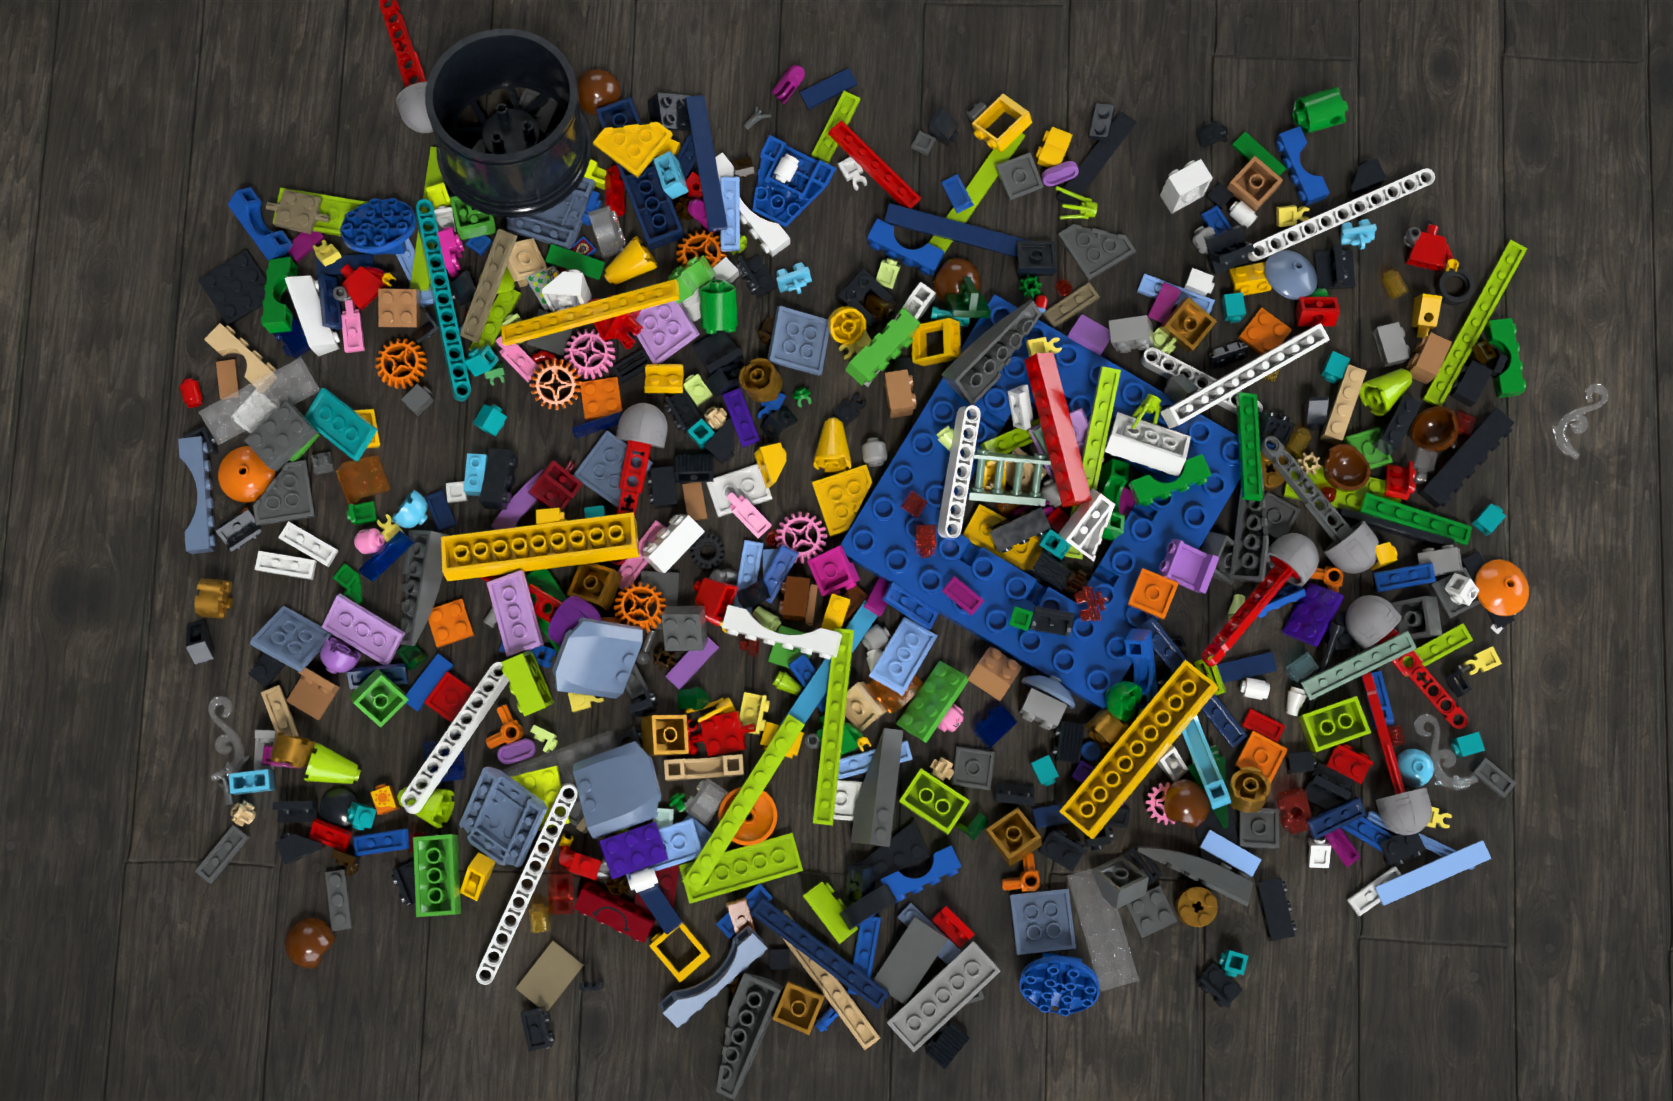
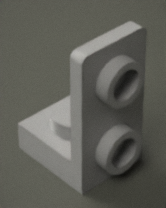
M255 730V771L266 769L274 771V766L261 764L264 745L273 746L276 731Z

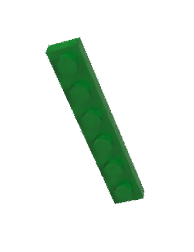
M1239 392L1236 395L1241 498L1244 500L1261 501L1263 499L1257 394Z
M1363 493L1359 508L1361 513L1455 540L1454 543L1460 545H1468L1472 530L1471 526L1369 493Z

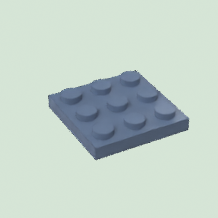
M778 306L767 360L770 363L818 376L822 375L829 337L828 319Z
M606 431L573 476L617 508L621 492L619 483L627 444L616 439V436L609 431ZM635 451L632 452V454H639V455H641L639 452H635ZM637 457L632 458L631 466L639 468L641 460ZM648 460L646 474L653 465V462ZM630 476L627 479V484L630 487H634L637 484V479L634 476ZM628 495L627 498H624L623 501L626 502L630 495Z
M283 606L251 639L250 645L301 673L321 651L325 639L328 638L330 640L333 634Z
M1069 889L1010 895L1016 955L1076 949Z

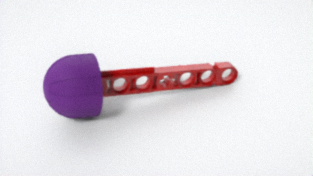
M494 575L480 578L485 580L486 582H490L492 580L500 578L502 575ZM528 585L530 595L534 593L537 597L536 603L533 604L535 614L550 623L548 636L560 646L565 634L579 624L578 620L580 618L601 621L600 614L596 608L578 596H571L562 603L536 586ZM547 603L552 605V611L549 614L544 610Z

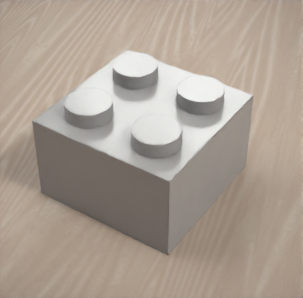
M1147 315L1109 321L1111 344L1116 351L1128 353L1131 352V349L1146 350L1154 346L1153 325Z
M1031 688L1019 713L1022 714L1023 719L1029 722L1035 720L1040 723V727L1050 731V729H1055L1058 726L1067 704Z

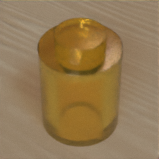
M1390 270L1383 274L1384 278L1381 281L1391 300L1397 299L1409 292L1399 271L1394 272V270Z
M1302 427L1295 429L1284 450L1296 458H1301V455L1305 452L1312 439L1310 432Z
M544 903L532 905V909H528L530 932L550 931L548 907H544Z

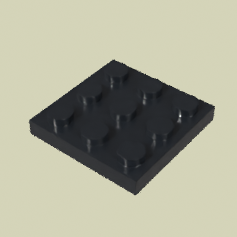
M246 249L198 279L229 327L263 306V300L265 299L264 285L267 280Z

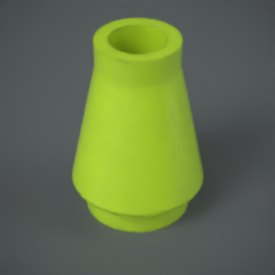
M779 671L772 683L776 686V689L796 696L802 689V685L797 683L786 672Z

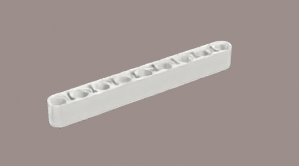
M501 662L494 663L487 671L403 793L401 803L408 813L416 814L422 809L509 682L508 677H505L504 674L496 676L499 671H502L501 666L503 665ZM488 687H494L492 691L485 692ZM477 703H483L479 708L474 707ZM468 718L472 719L468 724L463 723ZM455 735H461L459 739L452 740ZM444 751H450L448 755L441 756ZM433 767H439L436 772H430ZM422 783H427L424 789H419ZM410 800H416V802L413 805H407Z

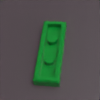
M1246 132L1232 145L1248 162L1256 156L1279 177L1287 169Z
M553 244L550 246L545 263L566 270H578L584 276L598 281L605 264L603 261Z

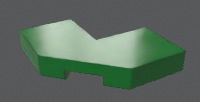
M344 563L333 579L347 589L343 596L361 606L363 603L361 575Z

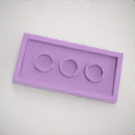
M520 570L487 582L506 656L511 657L544 645L524 571Z
M342 594L336 596L321 627L382 665H390L405 635V632Z

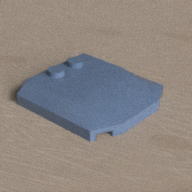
M584 177L580 185L568 198L545 212L527 217L507 218L508 231L569 250L574 245L582 226V217L586 211L587 203L592 191H595V181Z
M580 618L578 620L579 624L573 630L570 629L563 639L552 669L556 683L554 687L557 691L616 699L623 694L643 643V630L639 626Z
M634 741L574 763L573 774L586 826L592 838L596 839L658 817L657 808L658 802L661 801V791L653 760L638 742Z
M487 766L481 772L459 825L466 830L468 834L467 839L470 844L496 863L520 867L523 865L544 818L547 806L543 800L504 772Z

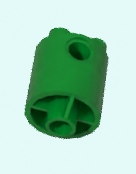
M1333 87L1297 98L1292 116L1294 123L1301 127L1303 133L1308 134L1345 123V111H1348V105L1346 100H1342L1340 89Z
M722 279L710 280L698 290L701 328L706 329L707 334H715L720 330L735 332L738 326L736 287Z

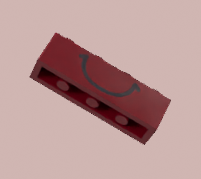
M587 882L582 888L574 906V909L578 910L580 914L590 916L596 919L597 922L606 924L614 928L615 931L631 936L633 940L643 943L649 937L656 922L655 917L650 911L619 896L612 895L609 891L590 882Z

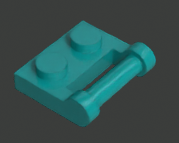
M933 307L930 322L951 318L959 321L960 326L968 327L970 318L952 317L950 311L939 310L938 307Z

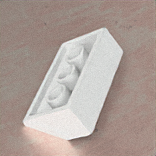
M578 270L562 272L542 289V294L551 313L586 304L592 297L583 273H580Z
M311 276L286 277L285 281L309 347L318 357L340 349L338 345L340 338L337 332H333L332 328L322 326L318 280L315 281Z
M1117 412L1105 452L1179 477L1186 461L1191 436L1140 420L1136 428L1132 429L1136 418Z

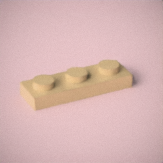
M278 685L261 692L276 734L277 732H283L286 736L291 734L299 736L282 687Z

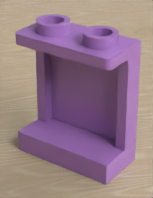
M1172 539L1166 548L1167 553L1159 566L1160 571L1158 575L1178 582L1179 585L1196 593L1206 594L1219 557L1197 550L1184 544L1182 540Z

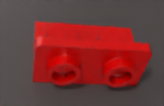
M1409 461L1406 468L1387 464L1385 468V496L1408 500L1410 493H1414L1416 482H1413L1416 469H1413V461Z
M1346 744L1335 745L1325 766L1353 779L1358 784H1362L1369 767L1373 766L1374 762L1369 760L1370 757L1364 753L1359 752L1357 754L1353 752V748Z
M947 906L932 919L958 947H962L975 935Z

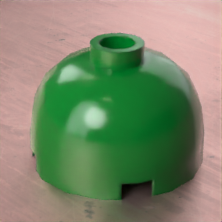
M1119 681L1106 691L1105 698L1106 707L1111 715L1123 721L1131 719L1137 711L1134 709L1136 703L1140 704L1142 688L1129 681Z

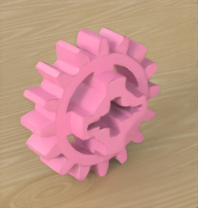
M1169 782L1165 784V787L1161 783L1158 784V789L1152 787L1153 794L1147 793L1150 800L1145 801V804L1149 805L1146 812H1152L1150 818L1156 817V823L1163 820V825H1167L1168 821L1171 824H1175L1174 821L1166 817L1164 805L1159 804L1165 800V795L1170 787ZM1163 791L1162 797L1160 799H1155L1156 795L1159 792ZM1154 807H1158V809L1161 811V815L1157 813Z

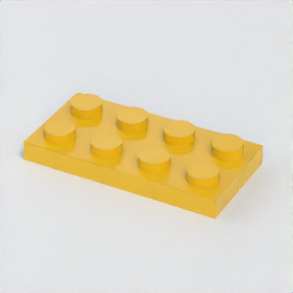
M979 504L963 536L971 540L970 542L973 545L985 548L1029 575L1025 568L1035 551H1042L1043 547L1040 546L1041 537L1035 535L1029 538L1030 540L1025 544L1019 545L1018 543L1012 546V549L1008 552H997L986 528L1007 518Z

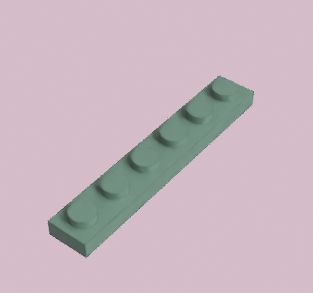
M1406 630L1300 683L1308 699L1312 700L1417 648L1409 632Z

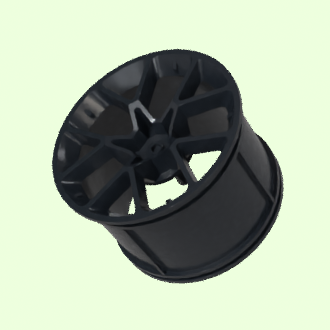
M492 29L462 39L439 58L427 81L425 105L437 142L438 166L451 192L474 210L503 218L536 215L555 207L568 198L580 185L586 174L589 161L591 160L592 140L587 121L579 109L576 77L564 54L552 43L533 33L516 29ZM514 88L536 90L541 92V95L522 111ZM498 89L508 90L514 109H508L506 104L499 103L495 108L497 113L487 120L477 104V98L487 93L490 95L492 94L491 91ZM550 98H553L562 106L566 113L557 127L544 134L532 116L536 115L541 110L540 108H543L549 102ZM470 105L482 126L456 127L454 124L462 111ZM453 138L483 139L485 153L471 150L459 144Z

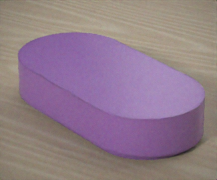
M1067 161L1046 169L1042 173V181L1046 186H1055L1073 179L1079 173L1078 166L1073 161Z
M522 739L502 746L498 750L497 756L501 763L511 765L531 758L536 752V745L530 739Z

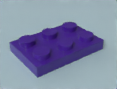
M1308 583L1305 589L1306 596L1300 598L1282 633L1317 647L1344 597L1340 593Z
M656 822L599 841L611 879L668 860Z

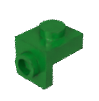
M374 501L357 505L353 503L348 504L349 509L346 510L347 518L355 526L378 520Z

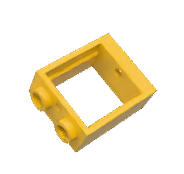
M1002 94L972 123L973 133L979 140L983 139L986 141L991 149H997L999 152H1002L1032 124L1029 111L1005 94ZM1006 112L1016 121L997 139L986 129Z
M946 318L920 324L912 338L914 341L912 343L911 356L915 364L927 366L956 360L961 355L960 322L957 320ZM943 330L944 354L927 357L926 333Z
M684 923L679 927L701 954L682 971L678 972L657 947L675 930L668 935L659 932L651 939L653 943L650 945L651 949L679 982H682L711 956Z

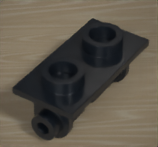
M1237 341L1226 345L1227 352H1225L1223 347L1210 350V353L1207 355L1209 360H1212V369L1221 368L1227 364L1236 361L1240 362L1248 358V345L1245 346L1244 342Z

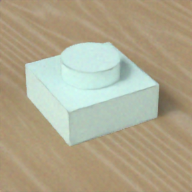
M657 808L658 817L653 818V822H656L657 827L662 828L672 825L674 809Z

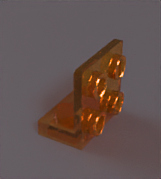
M378 456L342 463L336 471L348 504L353 503L355 505L362 497L390 490Z
M915 674L903 695L875 679L869 681L866 686L888 712L892 714L902 708L921 689L924 683Z

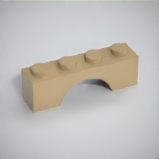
M219 323L204 340L222 356L231 353L243 355L247 362V370L244 377L261 393H264L278 378L274 373L276 369L268 362L264 364L261 361L263 357L255 350L251 352L247 348L249 344L242 338L238 340L234 336L236 332L228 325L224 327Z
M1352 365L1347 366L1343 378L1339 381L1337 396L1320 436L1321 440L1335 445H1339L1343 441L1367 372L1366 370Z
M742 754L702 759L664 760L666 781L745 775Z

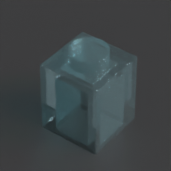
M1306 652L1285 668L1288 670L1286 671L1288 677L1297 683L1317 670L1319 666L1311 655Z

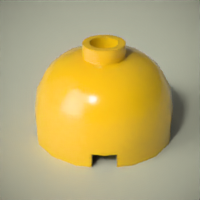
M842 306L835 309L827 322L828 331L832 338L843 345L856 343L862 338L861 335L866 330V319L863 314L850 306Z

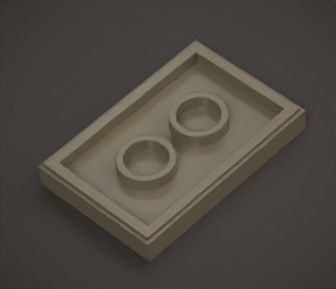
M552 941L515 989L538 1007L545 1006V1010L549 1011L584 964L555 941Z

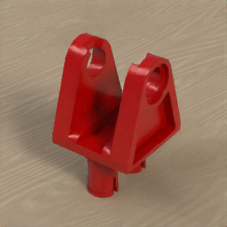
M600 298L591 299L588 303L600 300ZM641 310L594 322V325L603 341L618 339L626 349H630L634 346L635 340L629 335V332L631 331L633 335H638L642 331L641 329H643L636 321Z

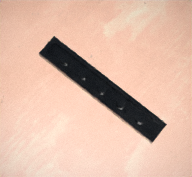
M1121 112L1112 123L1109 140H1100L1078 168V175L1070 179L1064 189L1082 196L1137 122ZM1062 192L1056 198L1062 204L1075 205L1079 200Z
M1345 508L1338 511L1345 521L1358 524L1361 521H1365L1369 528L1439 548L1445 545H1454L1455 540Z

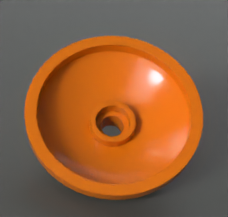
M250 446L239 447L229 452L222 460L218 470V481L223 492L231 499L243 503L259 500L270 483L276 478V471L268 468ZM242 469H246V473L244 475H241Z
M1498 559L1487 562L1478 570L1475 577V585L1479 589L1477 597L1488 611L1499 616H1511L1524 608L1529 597V586L1525 575L1516 565L1509 561Z
M741 787L734 789L723 799L719 808V822ZM765 791L761 793L750 811L752 818L744 820L732 839L733 842L740 845H755L766 840L774 831L777 823V808L773 799Z

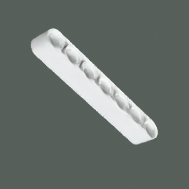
M1154 347L1146 349L1141 358V363L1144 367L1167 379L1172 376H1178L1181 372H1186L1189 375L1188 379L1199 388L1197 391L1202 389L1198 386L1197 381L1201 380L1207 386L1217 380ZM1146 355H1153L1155 357V361H1149L1146 358ZM1169 363L1172 366V370H1166L1163 364ZM1239 392L1217 403V405L1237 414V405L1231 402V398H1236ZM1257 401L1258 411H1262V404L1259 401Z
M974 405L960 407L956 415L938 522V533L944 538H956L960 535L980 422V410ZM968 410L971 413L970 419L967 417ZM965 429L967 430L966 438L963 435ZM961 449L964 450V456H963V457L960 455V450H961ZM958 467L961 469L960 476L957 474ZM955 486L958 489L957 495L954 494ZM952 505L955 508V512L953 515L950 511ZM948 525L951 526L950 534L947 531Z

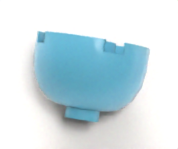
M413 490L399 506V512L397 514L394 513L391 521L402 528H413L417 524L422 525L428 517L425 515L428 509L425 498Z
M1407 749L1397 755L1396 760L1404 786L1411 788L1421 787L1432 778L1434 772L1433 761L1424 751Z

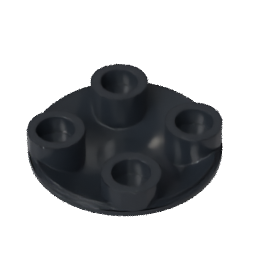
M333 789L322 798L320 815L325 822L337 827L348 826L351 823L346 821L347 811L351 803H358V800L349 790Z

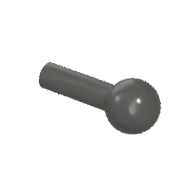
M650 629V632L647 633L642 649L639 650L636 658L638 664L644 665L649 662V650L656 633L655 630Z

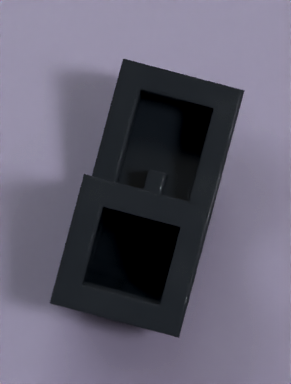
M886 884L859 899L839 914L848 929L851 930L861 925L870 917L886 910L897 900Z

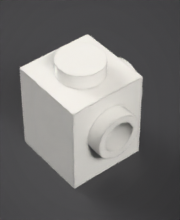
M1454 573L1444 588L1451 596L1450 599L1458 605L1462 603L1469 606L1479 592V589L1470 578Z

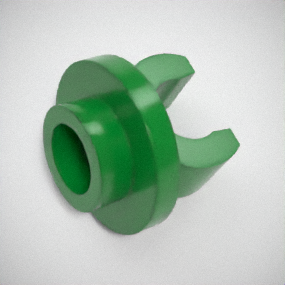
M801 387L796 389L792 395L800 408L802 407V399H807L809 405L812 403L811 398L808 396L811 394L810 389Z
M678 792L670 799L671 803L669 806H676L680 813L690 807L683 799L686 796L685 793L680 794Z

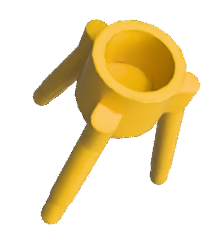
M729 697L726 699L721 698L710 702L703 708L717 705L715 710L698 718V722L717 713L723 714L736 710ZM687 709L686 713H691L698 710Z

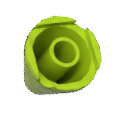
M1398 369L1364 382L1359 392L1362 403L1365 407L1369 405L1372 409L1371 413L1383 416L1412 384V375L1408 370Z
M315 743L314 748L316 749H314L304 777L305 781L353 784L354 780L358 781L361 770L358 769L356 763L321 744Z
M408 787L401 789L397 796L399 805L402 807L401 797ZM435 789L422 809L415 815L434 827L442 828L441 824L448 822L455 802L451 801V796L455 797L453 791ZM410 800L407 805H413L416 802V800Z

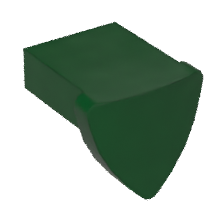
M416 644L415 646L404 645L396 651L407 664L409 671L418 668L429 657Z
M699 687L678 690L677 709L700 710L710 702L707 693Z
M979 812L968 827L960 822L955 827L974 841L989 821Z

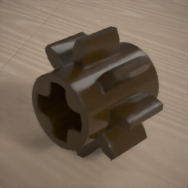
M692 197L679 198L680 202L675 203V211L680 219H693V216L688 212V204L693 199Z
M1081 569L1078 572L1073 570L1068 580H1066V583L1069 584L1067 589L1073 593H1076L1078 590L1083 592L1089 583V580L1085 578L1087 573Z
M659 648L660 653L658 655L653 654L657 658V661H654L653 664L660 665L659 671H662L663 668L670 671L669 667L671 664L676 665L673 662L676 654L670 655V651H663ZM663 655H665L667 658L670 657L669 659H667V664L660 662L662 660Z
M627 875L611 879L609 876L605 885L608 887V891L615 896H620L622 892L627 894L630 888Z

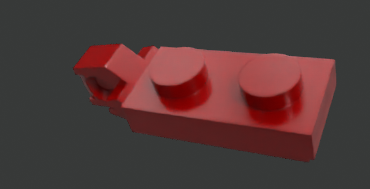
M613 165L607 168L605 176L606 211L620 217L625 213L624 183L620 179L618 167Z

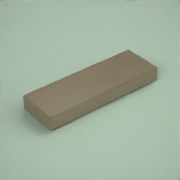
M1088 282L1046 310L1042 315L1054 329L1098 300L1100 296Z

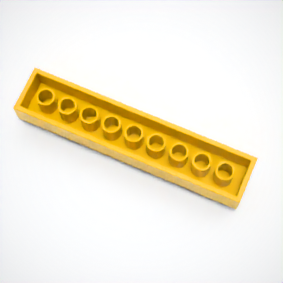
M634 512L441 537L442 572L447 581L510 574L520 570L526 572L640 557L637 522Z
M1185 660L1059 812L1087 836L1094 839L1218 690L1216 683Z

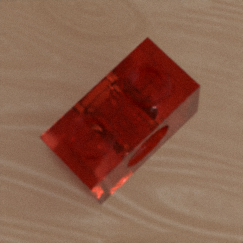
M916 525L915 555H919L920 558H930L931 555H935L936 525Z
M1298 787L1279 792L1277 806L1283 814V818H1281L1283 829H1286L1290 834L1309 830L1306 820L1312 817L1306 791ZM1294 807H1297V808H1298L1297 813L1294 814V815H1291V814H1290L1291 810H1292Z
M571 873L548 874L549 914H573V875Z

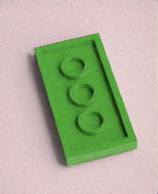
M939 661L896 725L927 743L969 680L967 679L969 677Z

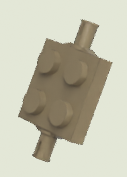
M284 189L279 204L269 201L266 204L267 210H273L277 213L274 221L276 227L312 234L313 228L318 221L329 223L330 215L320 213L322 203L320 197Z

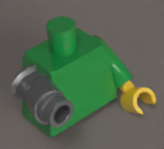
M825 715L819 718L823 727ZM848 722L844 723L841 756L858 748L863 752L862 746L864 744H868L871 747L868 738L864 737L858 728ZM823 729L818 730L817 734L810 733L806 736L805 743L810 749L821 748Z

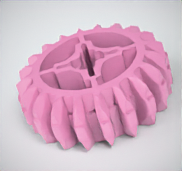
M584 329L585 334L583 335L578 331L579 337L576 338L572 335L571 339L573 342L567 341V345L570 348L564 349L565 353H567L564 359L571 363L570 367H576L575 372L580 374V377L584 373V379L586 380L589 375H591L592 379H595V374L597 373L599 377H602L601 371L608 373L609 370L606 366H613V363L609 360H615V356L612 355L615 353V348H612L613 342L603 341L599 333L596 335L595 329H592L591 333ZM588 341L585 347L579 348L582 343ZM595 342L600 343L605 348V353L595 349ZM592 350L594 355H591L588 359L586 353ZM575 355L584 359L585 367L575 361ZM595 361H601L598 365L592 367Z
M798 512V518H795V514L792 513V520L785 517L784 520L787 524L779 523L783 530L777 529L776 533L781 536L775 537L776 541H782L777 544V548H780L782 544L789 547L785 541L787 532L794 538L791 549L796 551L801 546L811 547L806 552H798L797 558H800L801 564L804 563V558L806 557L808 561L811 560V555L814 558L817 557L816 551L823 553V549L820 546H826V542L821 540L827 538V534H821L826 531V528H819L822 521L820 520L815 523V515L810 520L808 512L805 514V517H802V512ZM795 524H806V526H804L800 530L791 528ZM811 528L816 531V543L808 537ZM805 533L804 537L806 540L801 539L797 543L798 537H796V535L801 536Z

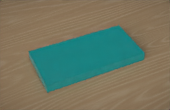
M321 388L304 416L320 434L354 461H359L378 430L326 388Z

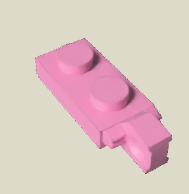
M346 300V311H342L341 315L344 350L346 353L365 351L360 310L355 308L353 300Z
M502 336L496 340L497 344L502 348L499 351L501 356L527 383L531 380V376L537 375L533 372L534 369L541 371L539 366L517 344L505 346L502 344Z
M732 491L726 495V498L732 503L729 506L731 511L757 538L772 526L742 495L737 497Z

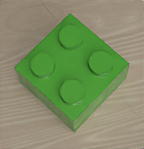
M378 668L350 695L352 702L379 727H382L409 700L406 694Z

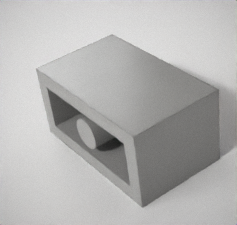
M1399 322L1377 327L1372 332L1383 368L1404 363L1410 358V348L1405 343V332L1403 327H1400Z
M1454 545L1442 546V550L1434 551V548H1427L1422 550L1423 553H1418L1419 565L1432 562L1435 576L1463 572L1460 549L1454 547Z

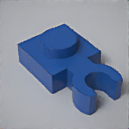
M592 191L586 211L582 217L584 225L590 226L596 211L601 209L603 200H601L600 193Z
M779 392L776 400L762 402L761 406L765 408L758 413V419H761L764 414L770 416L772 412L779 411L786 395Z

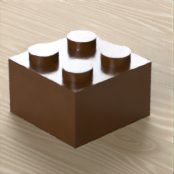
M787 576L786 581H782L781 592L784 595V600H780L779 614H782L784 620L805 622L810 589L809 578Z

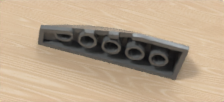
M1028 301L997 322L973 342L941 374L948 385L970 406L974 405L999 380L1002 375L1000 372L1005 365H1009L1015 349L1018 350L1020 348L1025 334L1028 335L1041 316V312L1034 301Z
M1262 465L1263 499L1261 501L1244 500L1241 498L1240 491L1230 579L1242 582L1260 583L1265 578L1269 539Z
M409 530L402 574H406L405 583L402 584V591L405 592V601L401 602V610L404 612V618L401 620V631L405 632V635L400 643L401 645L415 646L427 623L443 577L441 537L450 535L434 531Z
M884 728L855 803L851 843L890 847L903 730Z
M1135 846L1134 848L1136 851L1183 873L1195 881L1201 882L1207 887L1245 906H1248L1253 888V882L1248 880L1250 876L1240 871L1236 874L1231 871L1232 867L1222 862L1218 865L1198 856L1158 847Z
M749 973L743 974L728 1012L729 1018L725 1031L726 1037L722 1050L723 1056L716 1092L735 1100L766 1034L785 986L765 977Z

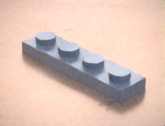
M912 903L897 917L908 927L916 916L942 933ZM948 939L937 956L948 965L962 951Z

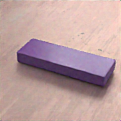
M708 637V643L703 651H688L665 677L680 690L719 647Z

